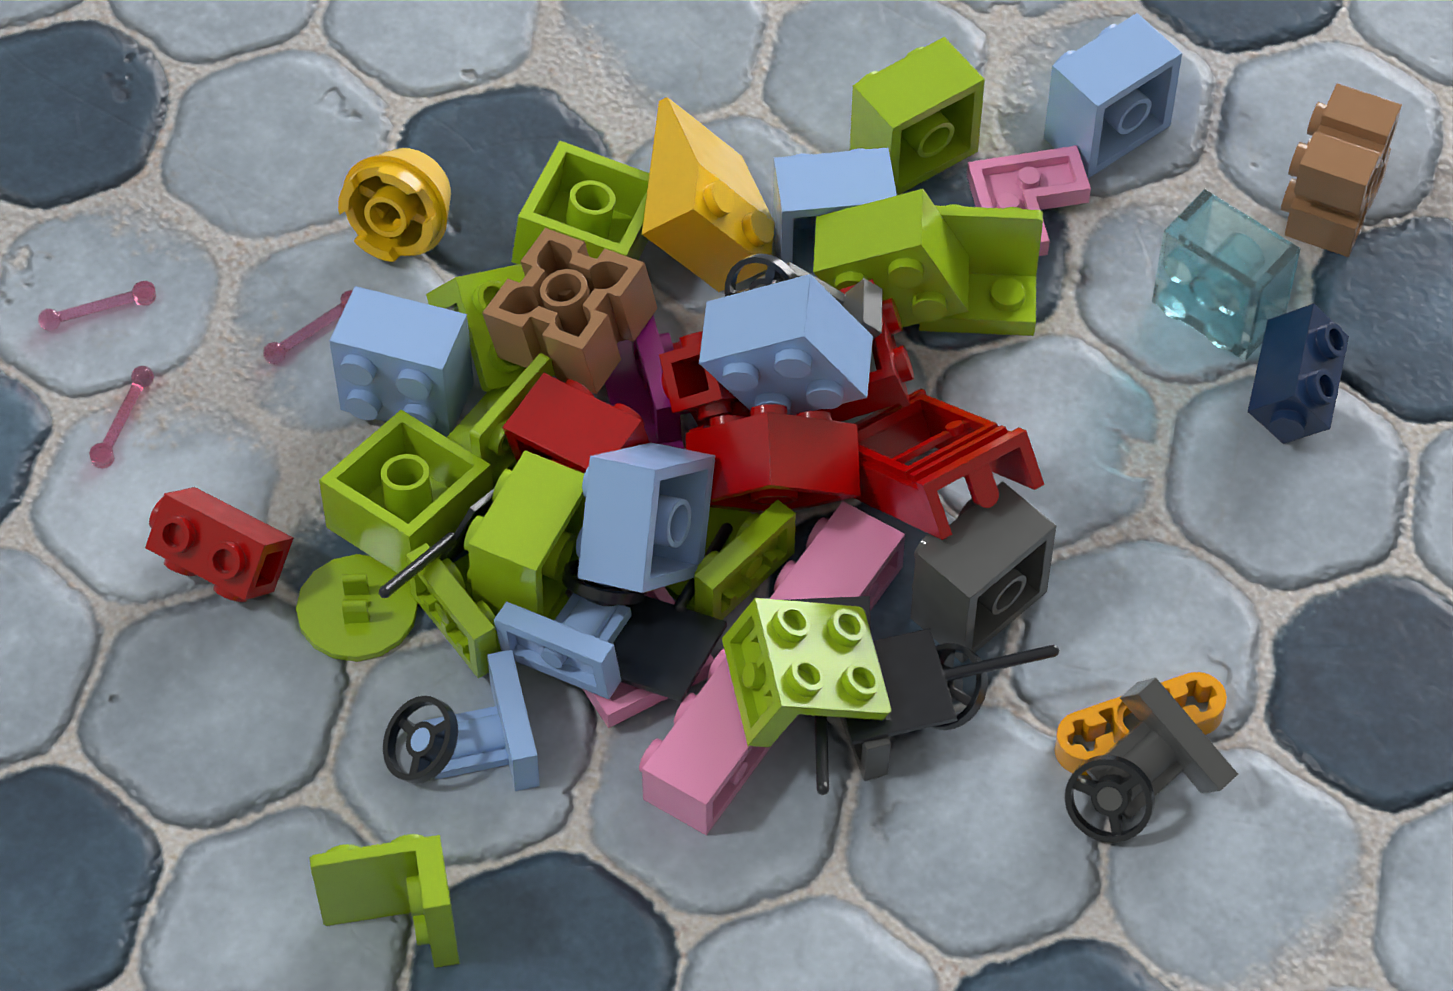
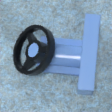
M579 559L573 560L565 564L562 575V583L573 594L555 620L509 602L504 604L494 619L501 651L512 649L516 662L610 699L621 682L613 642L632 616L631 609L624 605H633L644 601L647 592L640 593L584 580V583L573 576L578 573Z
M512 649L487 654L490 686L495 706L455 714L448 704L431 696H418L404 703L395 712L386 728L383 739V758L388 770L395 777L409 783L419 784L427 782L434 777L437 780L509 765L515 791L540 786L537 752ZM428 705L437 706L443 717L424 720L416 725L407 719L413 712ZM401 728L408 734L406 749L409 755L413 757L409 774H405L400 769L396 759V741Z

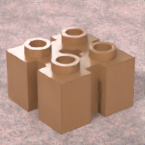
M1336 83L1327 104L1317 102L1307 128V134L1311 135L1312 138L1309 139L1307 144L1298 143L1288 171L1289 175L1295 176L1297 179L1292 178L1290 180L1281 204V210L1289 213L1284 236L1346 257L1350 256L1363 226L1365 215L1368 209L1371 208L1383 181L1391 151L1389 147L1395 135L1402 104Z
M545 228L520 261L525 274L523 280L519 283L507 279L482 314L498 358L527 368L540 353H543L552 359V366L558 380L562 382L567 380L577 381L592 393L597 394L621 361L617 343L625 340L634 342L658 308L644 262L604 249L597 259L589 257L584 241Z

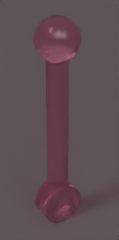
M140 281L129 292L61 311L48 308L41 311L38 316V323L42 329L53 331L59 327L61 322L132 302L142 306L150 305L156 299L155 286L149 281Z
M353 290L344 292L340 297V304L282 342L268 343L263 350L265 360L270 364L281 363L285 359L287 351L341 317Z
M140 365L132 371L131 380L133 383L102 443L95 444L90 449V459L95 467L107 468L114 462L115 457L112 448L143 388L153 383L154 373L148 366Z

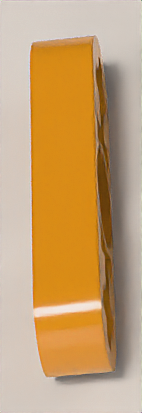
M1191 672L1160 682L1205 735L1218 728L1222 721L1227 701L1225 688L1218 679L1206 673ZM1194 696L1198 703L1208 702L1207 711L1200 712L1196 705L1185 706L1187 697ZM1120 697L1073 712L1062 719L1057 729L1054 751L1057 761L1064 769L1073 773L1084 761L1095 756L1104 755L1130 731L1124 725L1123 719L1132 712ZM1109 723L1111 725V732L1105 734L1106 724ZM1081 735L1086 742L1095 741L1094 750L1086 751L1082 744L1072 745L1074 736ZM1085 771V772H1083L1081 775H1089V774Z

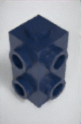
M1314 303L1268 319L1247 412L1282 444L1331 429L1349 336Z

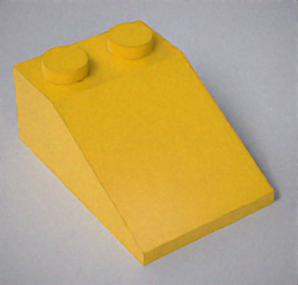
M665 97L658 103L642 235L716 291L721 292L725 289V281L729 271L736 263L753 254L772 255L775 222L742 155L675 102ZM760 263L745 265L737 276L736 284L767 270L768 266Z

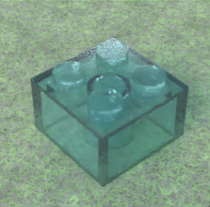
M1204 189L1163 231L1152 302L1159 306L1167 316L1175 320H1181L1205 335L1216 347L1228 350L1246 361L1262 344L1267 320L1287 312L1301 248Z

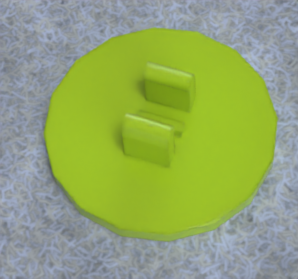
M355 554L333 559L316 569L300 589L296 612L301 633L314 649L333 659L359 662L381 657L404 641L414 627L418 602L411 595L409 581L388 598H382L379 595V589L398 573L369 555Z

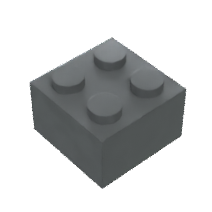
M1003 481L997 485L999 498L994 506L983 508L975 504L971 498L961 509L958 518L949 525L952 535L941 540L927 534L915 550L910 618L923 630L930 628L933 638L939 644L955 643L976 653L1047 592L1056 525ZM955 652V657L961 663L969 659L965 654Z

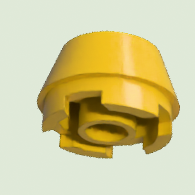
M398 148L363 159L349 170L339 195L338 211L340 215L344 212L346 213L349 224L358 234L353 240L357 246L378 259L395 262L399 256H415L426 253L441 241L447 227L451 197L450 184L443 169L431 157L415 149Z

